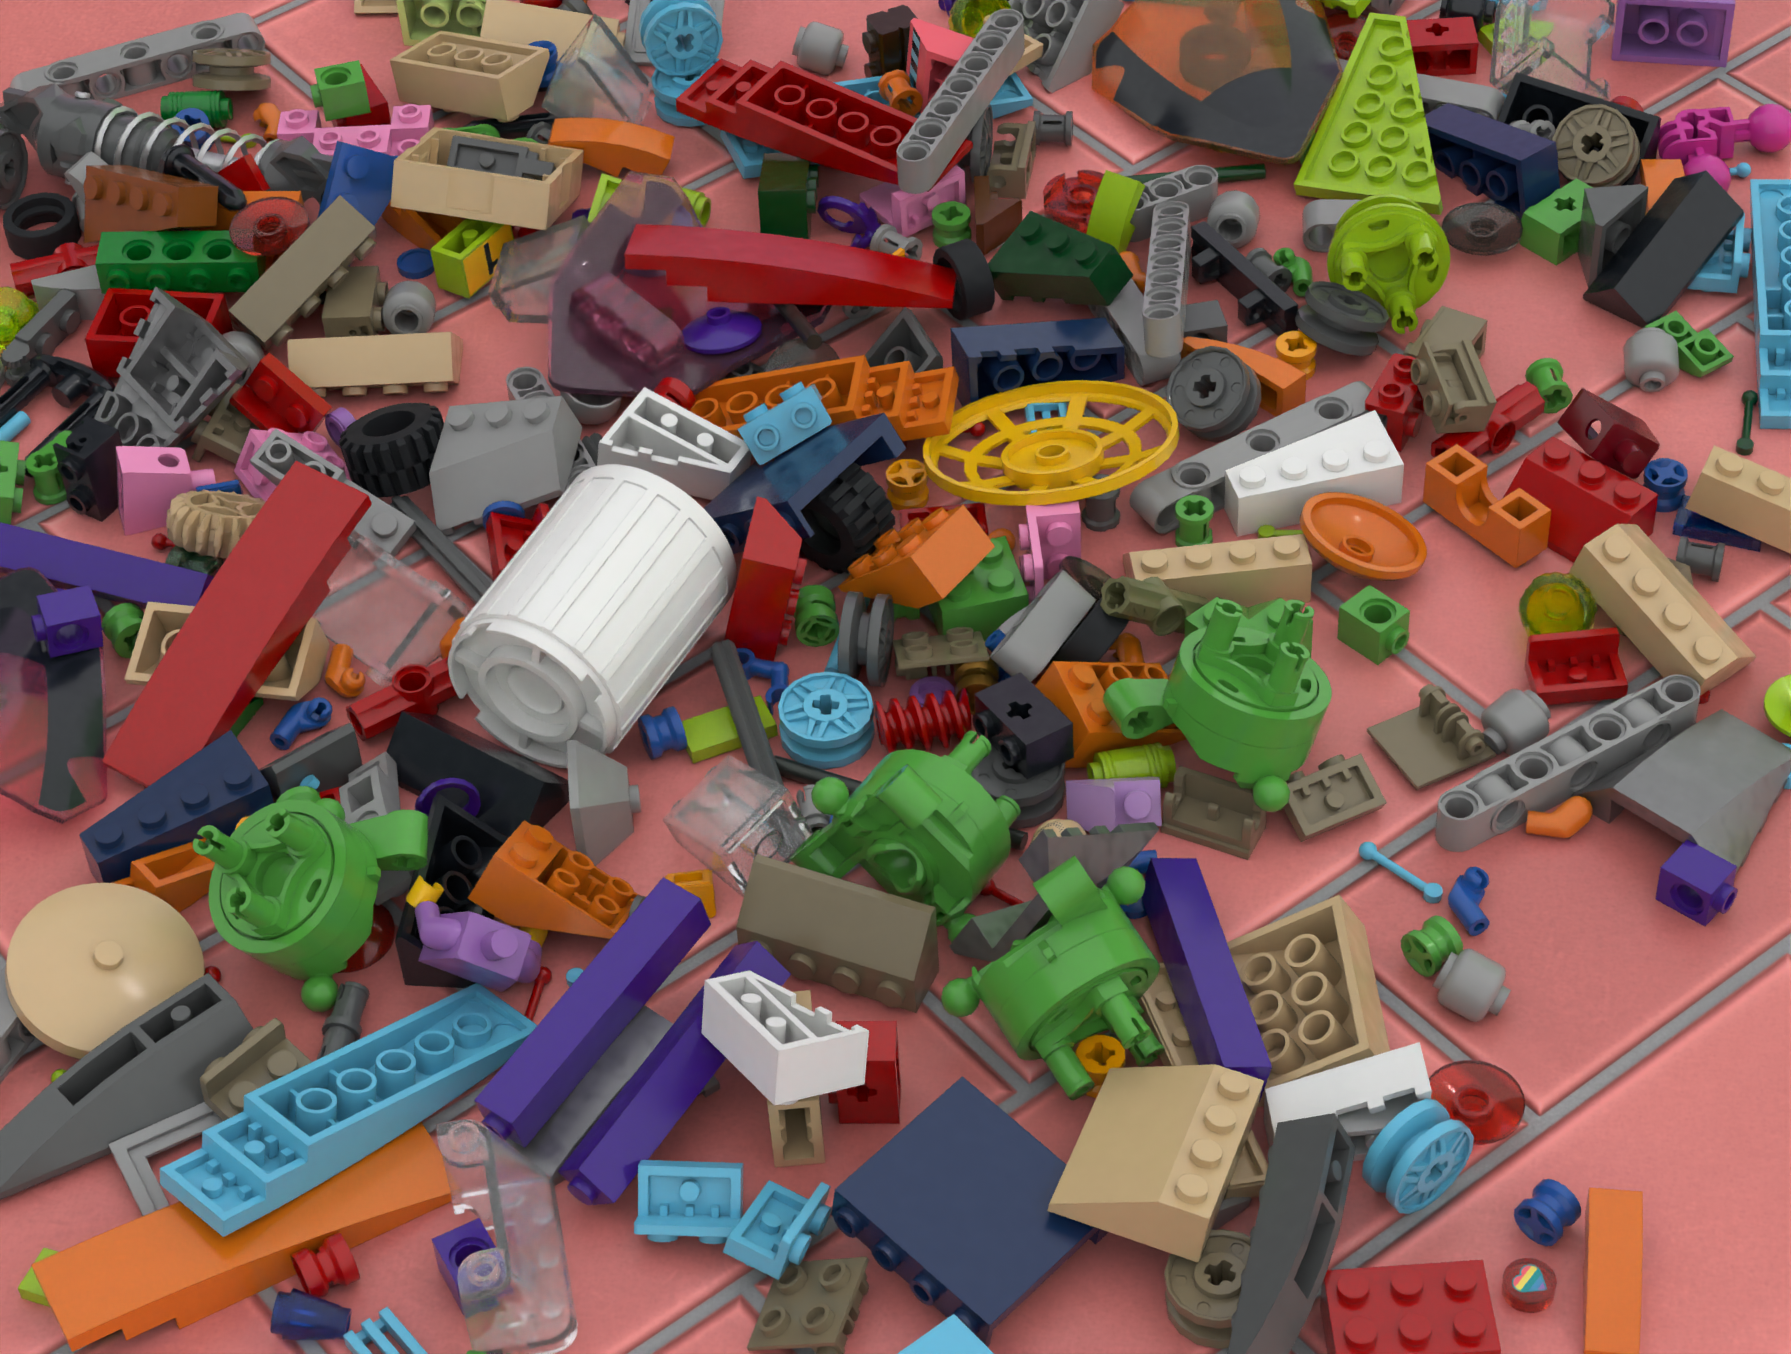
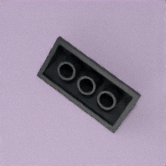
M1518 72L1514 76L1497 120L1508 125L1518 120H1524L1530 124L1535 120L1550 121L1556 130L1559 123L1571 111L1582 106L1604 104L1617 109L1630 122L1640 143V160L1633 175L1621 186L1640 184L1641 159H1656L1661 118ZM1592 146L1589 151L1596 150L1599 152L1602 146L1599 148Z
M1707 170L1675 178L1583 294V299L1641 328H1645L1646 325L1668 314L1744 216L1743 209Z
M401 712L386 751L397 763L399 787L419 796L426 787L440 779H464L472 783L479 791L481 806L475 817L507 838L512 835L524 820L531 825L544 827L569 802L567 779L438 715ZM444 788L436 793V795L441 794L461 808L469 802L468 794L459 788Z
M441 794L436 795L433 798L428 816L427 865L421 869L414 870L408 893L420 875L429 885L433 886L436 882L444 888L442 895L436 903L440 914L469 911L494 919V915L469 900L468 897L493 855L508 838ZM405 901L395 938L405 985L467 988L475 984V982L418 961L424 944L419 936L415 907Z

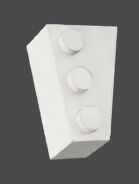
M644 387L599 441L597 466L620 464L639 468L669 481L688 495L713 500L750 467L752 453L741 438Z
M750 970L705 980L701 1033L774 1106L779 1104L790 1105L800 1099L865 1084L869 1030L857 1024L849 1030L832 1021L831 1011L820 1006L815 1008V1012L797 1004L795 993Z
M1420 1042L1265 1089L1264 1125L1269 1148L1273 1145L1278 1122L1335 1113L1356 1146L1353 1161L1365 1160L1368 1150L1376 1137L1398 1113L1412 1103L1426 1098L1431 1099L1432 1090Z

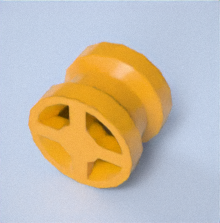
M1289 331L1280 335L1275 344L1277 359L1306 373V380L1313 377L1316 371V361L1314 359L1317 352L1316 341L1305 335L1302 331Z
M901 459L888 466L886 470V483L889 486L887 489V499L891 502L893 509L899 511L902 509L923 508L927 505L929 501V488L926 485L928 474L924 464L914 459Z
M1108 1035L1087 1037L1079 1043L1076 1049L1077 1057L1095 1083L1094 1087L1085 1095L1096 1099L1109 1069L1124 1068L1125 1049L1117 1039Z

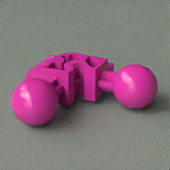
M1779 104L1759 106L1749 115L1748 119L1740 120L1733 119L1730 107L1683 110L1675 116L1674 121L1667 122L1660 127L1658 140L1659 157L1661 159H1681L1685 176L1707 170L1727 192L1731 183V174L1729 167L1721 159L1733 158L1734 143L1749 141L1760 152L1774 153L1783 150L1791 143V113Z

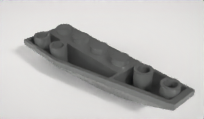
M207 973L124 1026L46 1087L0 1130V1200L109 1155L111 1151L108 1144L203 1103L204 1098L199 1079L204 1074L205 1069L212 1061L219 1057L227 1056L241 1045L247 1034L253 1030L236 1000Z
M1335 1113L1277 1123L1273 1145L1268 1150L1269 1164L1265 1183L1259 1191L1260 1206L1256 1224L1250 1232L1251 1247L1246 1269L1241 1274V1293L1237 1311L1233 1313L1231 1319L1232 1334L1227 1354H1289L1309 1316L1326 1275L1339 1234L1356 1146Z

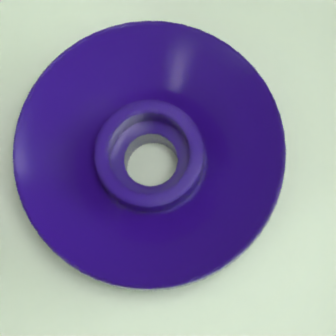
M716 307L707 311L706 315L688 323L681 332V340L687 349L696 353H728L744 348L756 341L762 333V323L757 316L751 313L730 310L727 307Z

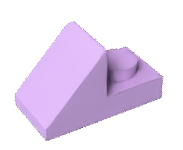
M1135 777L1066 780L1067 819L1078 822L1086 831H1090L1094 826L1105 825L1109 832H1111L1119 824L1154 822L1157 826H1162L1160 778Z

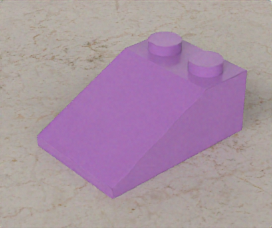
M1617 0L1611 60L1726 67L1735 0Z

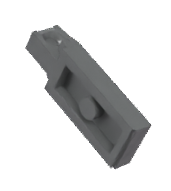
M456 135L452 138L447 166L541 181L544 174L551 175L556 170L554 163L538 160V153L530 151L528 147Z

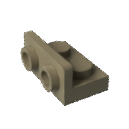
M235 383L224 398L209 412L208 415L211 416L209 422L202 420L198 424L191 439V442L197 444L192 459L200 462L206 450L237 464L250 429L260 430L229 402L231 396L242 387L241 385Z
M1342 754L1334 756L1318 766L1319 771L1307 776L1304 775L1303 771H1298L1291 774L1289 779L1285 781L1290 790L1289 802L1284 806V810L1300 842L1382 809L1387 803L1362 754L1346 760Z
M273 1018L265 1026H259L250 1031L242 1044L227 1056L219 1057L208 1065L204 1074L199 1079L204 1102L225 1121L244 1111L245 1094L312 1063V1061L286 1038L283 1023L277 1018Z

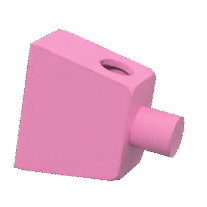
M116 446L118 510L125 535L165 527L167 524V510L170 509L171 500L176 498V495L191 490L197 491L196 487L216 484L213 468L190 470L186 452L182 448Z

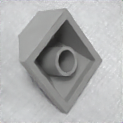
M577 740L566 741L569 804L576 850L588 856L594 866H596L634 832L633 813L641 812L639 785L629 784L628 770L625 765Z

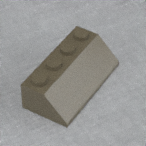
M339 195L228 310L232 327L236 331H243L252 335L265 351L273 344L276 347L281 346L294 331L291 325L301 315L307 318L318 308L321 303L318 297L328 287L334 290L345 280L349 274L346 268L356 258L362 261L372 252L377 244L374 241L376 238V227Z
M759 854L754 858L736 925L738 945L758 941L785 969L799 979L812 980L837 988L839 991L847 994L854 993L867 997L889 1007H899L915 1013L918 1011L939 972L935 907Z

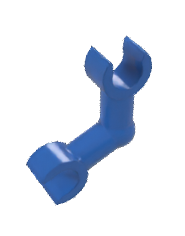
M738 648L737 652L747 680L754 676L771 679V688L766 692L765 698L767 708L771 715H773V705L780 701L782 692L789 686L788 665L782 661L773 662L757 659L751 650Z

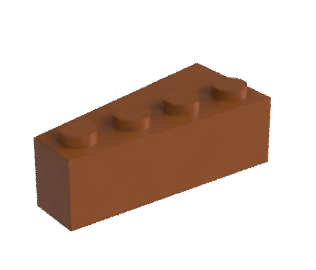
M86 165V179L84 181V243H99L101 232L190 231L217 226L218 186L129 165Z

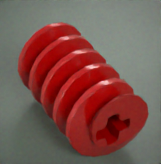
M962 688L959 702H957L951 690L944 691L941 704L938 703L933 693H926L923 707H921L915 695L908 696L905 710H903L897 698L890 699L887 712L884 711L879 701H874L879 741L881 745L885 746L888 754L896 751L898 742H902L905 749H914L915 741L920 739L926 751H931L934 737L939 738L944 749L949 748L952 734H956L959 741H961L966 732L972 731L971 712L966 688Z

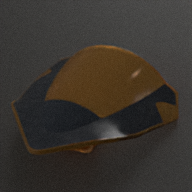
M1135 0L1120 15L1112 28L1093 44L1092 90L1149 130L1172 141L1282 165L1293 164L1300 160L1343 75L1324 8L1319 0Z

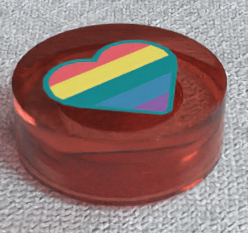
M1533 1258L1518 1259L1510 1263L1504 1271L1501 1288L1502 1295L1505 1301L1518 1311L1526 1313L1540 1312L1552 1304L1555 1297L1557 1280L1553 1270L1544 1262Z

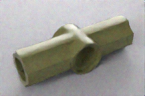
M1121 576L1118 579L1109 577L1101 588L1102 601L1100 606L1109 616L1146 624L1157 636H1165L1172 632L1185 634V618L1210 601L1205 597L1168 588L1158 577H1149L1140 581Z

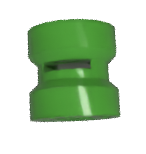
M808 585L799 589L794 613L797 638L801 643L812 647L825 646L831 643L839 634V621L835 613L834 594L830 589L821 585Z

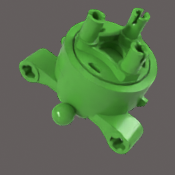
M1219 599L1215 604L1208 626L1190 633L1181 643L1169 679H1120L1107 688L1104 693L1103 703L1122 734L1129 739L1143 738L1174 723L1182 731L1200 759L1216 767L1234 772L1233 778L1240 788L1253 789L1252 796L1255 805L1261 810L1272 813L1282 810L1289 802L1290 790L1285 781L1289 779L1291 772L1299 769L1306 762L1332 696L1331 685L1326 674L1309 657V650L1302 644L1310 620L1314 616V610L1312 607L1307 606L1302 614L1305 603L1300 600H1288L1284 605V611L1276 632L1267 634L1254 629L1238 627L1242 615V607L1231 600Z
M968 731L948 756L943 755L940 757L915 749H903L889 753L876 765L850 796L845 783L837 777H825L817 781L811 792L812 803L821 813L833 815L832 822L822 830L815 831L792 854L790 860L796 866L839 879L859 863L888 893L935 907L937 927L944 926L947 929L948 939L952 943L972 917H976L974 914L964 912L1006 862L1011 849L1009 827L1021 814V809L1012 798L1005 795L1000 796L994 801L983 786L971 776L973 770L991 752V744L983 735H980L972 744L977 737V732Z
M322 798L315 803L307 800L291 799L279 801L258 810L241 823L230 837L220 832L215 826L206 825L197 833L205 838L206 842L204 843L196 838L193 841V849L197 854L215 862L209 884V908L212 920L219 934L233 947L272 969L294 979L306 980L301 989L302 1002L312 1011L325 1012L335 1005L339 988L333 980V974L347 967V959L364 944L371 934L373 906L376 900L381 871H412L427 865L428 816L420 811L403 809L392 811L387 815L348 824L345 822L344 808L334 799Z
M1074 855L1033 883V886L1052 913L1048 923L1034 931L1027 938L1014 940L1010 951L995 962L992 961L979 971L973 966L971 977L967 979L957 978L949 981L943 988L941 995L944 1009L955 1017L971 1015L978 1008L981 999L1017 1056L1023 1060L1043 1059L1070 1100L1082 1097L1095 1085L1073 1051L1074 1044L1087 1037L1106 1030L1116 1033L1121 1041V1045L1124 1049L1130 1051L1138 1067L1151 1064L1158 1058V1055H1162L1165 1051L1164 1046L1160 1044L1151 1028L1141 1016L1144 1010L1138 1002L1155 981L1160 965L1120 907V904L1130 905L1136 903L1143 896L1145 890L1143 875L1137 869L1122 866L1114 869L1108 876L1106 884L1102 888H1098Z

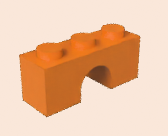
M1458 444L1428 461L1425 466L1423 502L1514 568L1521 566L1547 549L1551 509L1521 488L1516 489L1501 500H1497L1487 482L1488 465Z

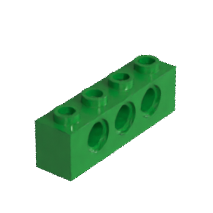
M262 230L101 232L95 265L102 294H106L108 288L154 290L155 286L163 291L218 293L246 292L265 273L267 260Z

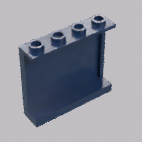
M884 412L829 426L763 465H759L755 461L707 504L704 509L722 530L733 554L744 552L757 496L766 498L802 539L811 538L815 533L801 513V510L853 462L859 466H865L894 459L906 447Z
M963 1076L835 1189L831 1213L836 1225L845 1235L851 1238L857 1237L871 1250L874 1259L881 1267L890 1272L895 1271L910 1284L912 1292L922 1303L928 1306H935L947 1318L955 1314L987 1347L990 1345L993 1329L1084 1243L1091 1240L1096 1245L1109 1233L1048 1211L1051 1198L1067 1164Z

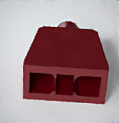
M1581 388L1557 422L1589 456L1631 479L1639 477L1660 446V443L1642 419L1584 388ZM1598 420L1601 422L1599 435L1591 426L1592 423Z

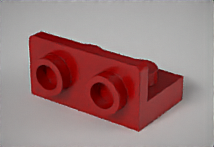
M270 352L259 361L245 384L229 399V402L260 430L268 431L270 428H277L285 432L304 434L306 431L316 432L326 418V415L333 408Z

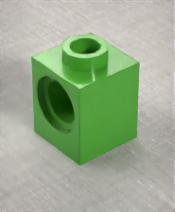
M359 60L314 69L317 84L310 85L315 108H323L326 121L371 113L366 84Z
M1368 585L1339 607L1337 639L1379 665L1390 655L1399 653L1406 646L1410 636L1408 631L1410 610L1371 585Z

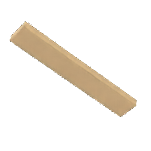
M1160 962L1159 973L1155 981L1138 1000L1144 1010L1141 1016L1151 1028L1160 1044L1165 1048L1164 1053L1159 1055L1164 1066L1199 1065L1164 962ZM1252 1129L1246 1140L1224 1200L1231 1197L1259 1196L1260 1188L1264 1186L1268 1163Z

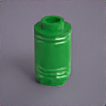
M223 90L169 92L168 96H162L160 111L163 120L173 118L178 112L187 108H197L207 115L212 128H225L227 120L233 119L232 100L230 97L226 98Z

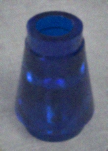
M295 1288L292 1289L291 1293L279 1291L273 1308L270 1331L273 1334L282 1335L283 1341L344 1340L343 1335L349 1332L352 1309L342 1307Z

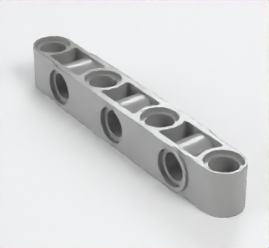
M235 13L66 58L47 66L25 71L12 79L10 88L30 91L38 86L55 83L70 95H75V92L79 91L89 93V99L98 101L104 98L118 99L193 78V75L209 72V66L192 61V51L238 48L263 51L265 40L254 19L249 14Z
M1362 381L1352 382L1180 461L1175 466L1139 483L1130 495V506L1160 534L1169 533L1179 527V520L1175 515V505L1179 499L1185 496L1200 495L1206 497L1213 503L1214 512L1224 508L1225 470L1371 412L1365 410V400L1372 389ZM1378 414L1383 426L1386 427L1387 416Z
M1682 674L1667 676L1638 692L1630 693L1482 770L1473 778L1446 791L1440 796L1438 801L1435 829L1436 841L1446 850L1463 852L1527 822L1528 810L1545 812L1566 801L1575 792L1696 724L1701 695L1700 685L1696 680Z

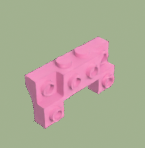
M407 104L404 106H393L391 125L322 128L319 110L305 111L295 109L281 112L277 138L291 141L303 136L321 154L329 156L334 155L337 141L391 156H399L405 150L420 142V138L434 127V119L431 105Z

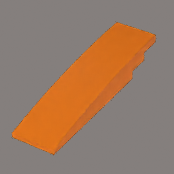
M865 355L712 381L694 393L696 403L690 410V412L744 440L738 431V428L747 423L743 415L763 403L766 404L768 409H771L783 402L779 394L801 381L805 388L813 383L815 384L822 396L821 402L832 419V423L829 426L884 412L900 439L907 441L950 434L959 377L954 366L914 373L910 361L870 367Z
M420 1122L325 1182L225 1237H222L183 1203L177 1202L33 1263L31 1266L62 1333L73 1352L120 1329L126 1341L172 1319L175 1320L180 1330L297 1275L291 1260V1254L303 1248L313 1250L317 1254V1248L322 1246L324 1239L339 1232L345 1239L349 1249H352L464 1196L423 1123Z

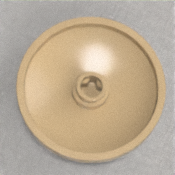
M82 884L64 889L47 897L22 919L12 936L8 948L5 983L10 1003L17 1017L30 1033L50 1048L62 1054L81 1059L124 1026L204 976V958L198 938L191 926L176 909L164 900L147 891L123 884Z

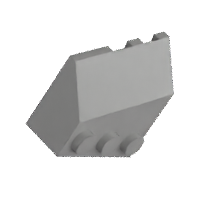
M1009 0L1005 9L1019 11L1024 17V34L1043 43L1042 57L1030 63L1027 67L1042 80V85L1053 93L1094 71L1098 46L1113 31L1125 4L1119 0Z
M563 396L449 406L429 471L436 527L445 536L455 533L454 527L469 521H473L475 525L483 523V511L492 503L511 501L519 504L524 509L562 496L567 486L583 428Z

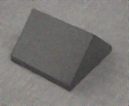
M1638 184L1584 188L1577 253L1588 288L1645 217L1648 195L1647 186Z
M906 307L865 354L870 367L910 361L914 373L943 368V357L913 312Z
M351 722L316 737L260 768L259 771L270 786L274 803H276L281 794L299 786L301 781L308 775L313 774L320 781L316 789L317 792L348 783V774L363 765L355 730Z

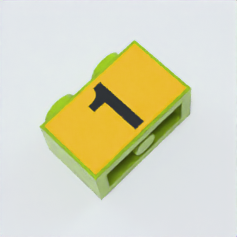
M467 218L430 249L438 288L466 298L473 296L517 257L511 225Z

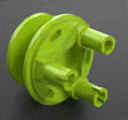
M1377 194L1353 204L1338 221L1327 254V270L1330 282L1344 285L1346 289L1362 292L1380 303L1387 310L1394 331L1399 334H1405L1404 327L1408 326L1409 332L1417 328L1418 317L1415 313L1416 309L1427 303L1439 291L1450 267V248L1442 227L1415 201L1396 194Z

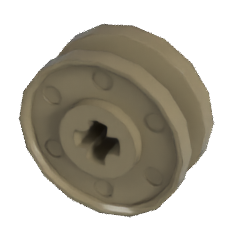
M208 48L192 51L193 62L209 66V72L193 75L194 87L230 91L271 88L270 76L254 73V67L271 63L270 52L238 48Z
M1604 104L1585 105L1571 111L1559 123L1552 137V141L1556 142L1558 152V169L1569 182L1577 178L1593 188L1621 186L1633 175L1640 160V143L1634 128L1617 109ZM1592 146H1595L1597 148L1602 146V149L1599 152H1597L1596 150H1592L1591 152L1589 151Z
M1225 1229L1211 1230L1199 1263L1174 1254L1169 1255L1164 1271L1166 1286L1165 1302L1168 1318L1181 1335L1197 1345L1216 1349L1229 1348L1232 1334L1231 1319L1233 1313L1237 1311L1241 1293V1274L1246 1269L1251 1247L1250 1237L1246 1234Z

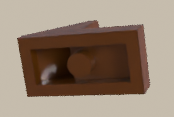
M974 176L976 245L985 256L1006 242L1022 222V200L1019 198L998 199V191H990L989 176Z

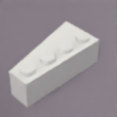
M1374 410L1225 470L1224 510L1237 537L1258 533L1259 527L1263 525H1271L1277 529L1300 524V514L1305 503L1311 497L1322 493H1349L1374 500L1385 506L1398 504L1402 501L1404 463L1377 412Z

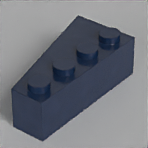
M1450 103L1425 114L1435 168L1451 179L1456 176L1460 177L1467 186L1466 189L1474 195L1478 196L1483 193L1495 201L1493 208L1503 215L1512 213L1518 217V225L1522 227L1521 218L1523 213L1529 207L1536 205L1560 188L1558 152L1555 141Z
M1106 318L951 328L952 366L955 367L959 377L956 397L962 407L986 396L1032 384L1073 380L1113 382L1125 378V347Z
M229 730L80 833L79 836L90 871L97 883H112L130 877L132 861L193 842L194 838L198 840L203 839L202 836L197 834L203 826L213 825L220 832L230 837L241 818L251 816L258 810L273 804L274 801L268 782L236 736Z

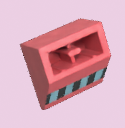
M913 18L910 21L906 73L910 77L911 87L917 89L923 98V105L919 111L921 114L974 38Z

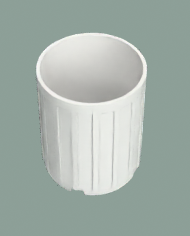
M620 464L598 465L583 471L570 484L459 625L460 629L452 639V647L448 655L449 676L459 699H463L468 694L480 710L474 719L487 732L513 751L541 764L567 769L566 741L577 740L604 755L612 753L732 597L737 583V567L732 549L725 535L714 519L692 497L674 484L651 472Z

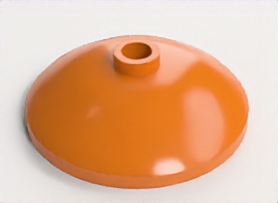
M1328 492L1311 497L1301 511L1300 526L1311 547L1332 566L1351 576L1377 581H1395L1416 574L1426 559L1427 547L1418 530L1403 516L1374 500L1349 493Z

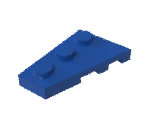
M337 141L318 217L341 195L375 226L391 200L394 160L397 157Z

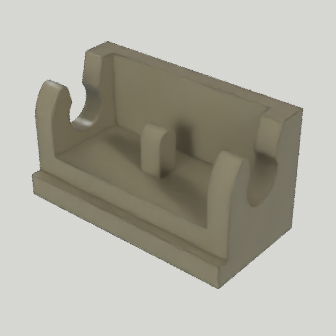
M1028 121L1027 124L1003 123L998 126L997 133L1003 135L1012 134L1016 140L994 142L991 163L987 170L990 191H998V197L1026 199L1036 157V121Z
M1179 766L1174 776V792L1165 793L1161 832L1248 860L1266 829L1267 811H1263L1255 805L1252 796L1253 789L1240 788L1237 783Z

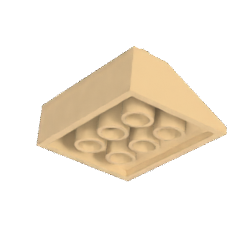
M1340 895L1227 942L1272 1065L1257 1107L1264 1106L1265 1089L1390 1051L1366 929Z
M1216 1064L1110 1068L1051 1198L1048 1211L1199 1263L1252 1128L1264 1080Z

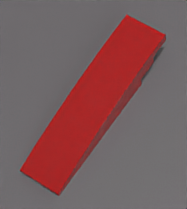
M721 58L676 99L677 112L725 132L807 161L899 185L896 150L918 119L783 61L770 68L750 59L743 67H740ZM964 140L933 187L973 148L972 141Z
M636 224L624 254L625 269L666 270V286L707 287V302L952 309L957 283V275L954 269L915 259L823 241L717 228Z
M298 461L294 462L237 542L163 656L104 756L102 763L106 767L148 787L231 729L331 591L326 581L350 550L351 545L347 538L372 505L367 494Z

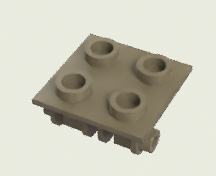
M970 627L951 628L946 631V635L929 636L927 632H909L902 635V639L892 640L896 657V676H905L906 680L928 677L927 667L930 666L932 676L937 677V666L944 665L946 676H950V664L989 660V654L981 631L973 632V629Z
M1428 684L1420 690L1419 697L1421 699L1419 707L1367 728L1368 734L1416 790L1496 757V753L1484 741L1483 733L1480 730H1474L1469 724L1468 716L1461 712L1457 704L1450 703L1442 687L1434 686L1433 684Z
M867 1257L801 1261L799 1265L791 1262L779 1280L774 1278L747 1349L749 1351L811 1347L816 1354H844V1347L848 1339L845 1335L853 1332L855 1327L854 1321L858 1319L861 1301L869 1289L865 1273L869 1259Z

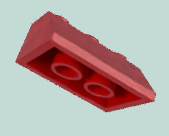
M1553 436L1525 458L1504 495L1505 497L1516 489L1521 488L1551 509L1547 548L1573 563L1586 543L1616 524H1636L1649 537L1653 533L1658 501L1657 493Z
M758 496L756 498L724 641L727 639L731 640L735 644L736 649L747 648L751 650L755 658L774 662L777 646H787L792 620L784 619L785 614L794 616L800 590L791 587L792 583L802 584L807 559L799 557L802 538L766 498Z

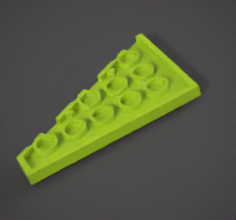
M1369 13L1294 182L1296 195L1322 199L1362 200L1377 194H1396L1415 201L1426 213L1441 215L1443 211L1442 200L1406 16Z

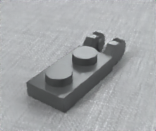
M61 289L15 335V339L6 347V350H3L1 361L3 366L7 368L4 375L7 385L13 386L31 369L30 361L33 357L43 354L52 355L55 348L69 334L76 331L81 323L76 293Z

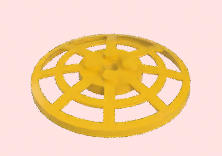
M1091 380L1032 384L986 396L953 412L950 434L926 438L923 445V460L929 478L938 487L955 496L971 501L1010 506L1071 502L1119 489L1156 470L1171 456L1177 447L1180 436L1177 414L1167 401L1152 392L1135 386ZM1069 402L1066 417L1039 419L1014 425L1005 415L1007 412L1025 408L1027 404ZM1087 402L1121 405L1140 411V413L1124 425L1107 419L1083 417ZM987 419L999 431L982 440L970 452L948 446L949 442L959 434ZM1152 419H1155L1165 430L1167 439L1160 446L1142 451L1141 440L1135 432ZM1080 429L1101 431L1104 433H1108V435L1100 439L1097 435ZM1121 441L1129 448V455L1104 458V451ZM1005 442L1010 443L1002 451L1001 457L987 456L991 450ZM940 456L963 462L964 473L968 481L958 482L944 475L938 469ZM978 466L1001 469L1004 476L983 480L980 478L977 469ZM1120 467L1116 472L1099 480L1092 478L1100 470ZM1016 485L1020 489L1029 490L1006 491L999 488Z

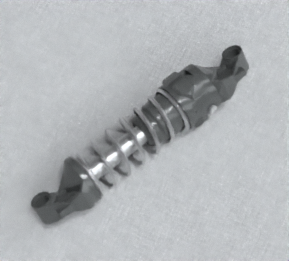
M55 83L38 86L30 91L10 87L3 91L4 102L0 103V129H9L18 132L20 135L23 134L36 150L40 164L47 174L66 178L64 173L87 152L91 151L108 165H129L156 172L163 154L175 145H185L184 139L188 135L195 158L217 173L240 159L233 157L239 147L243 156L248 155L245 143L253 141L263 147L257 152L254 160L270 187L267 191H301L303 203L313 197L321 206L333 156L321 154L303 136L291 141L275 139L268 143L262 136L253 133L241 138L237 131L229 128L215 132L210 125L202 122L189 126L183 119L173 117L163 120L159 114L150 111L138 115L134 109L123 106L114 99L104 98L101 101L89 99V93L76 91L75 95H70ZM177 125L183 127L185 131L180 135L176 129L168 126ZM198 130L208 132L211 136L204 142L201 149L198 148L194 134ZM222 136H229L237 141L226 155H224L219 138ZM213 141L215 142L217 153L207 151ZM66 178L65 184L71 185L68 179Z

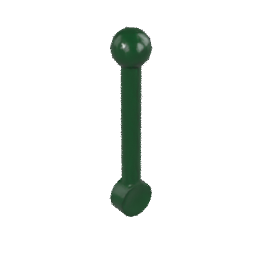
M1752 390L1745 391L1741 397L1745 408L1742 436L1737 440L1736 452L1743 456L1750 455L1754 447L1750 434L1753 406L1758 401V395Z

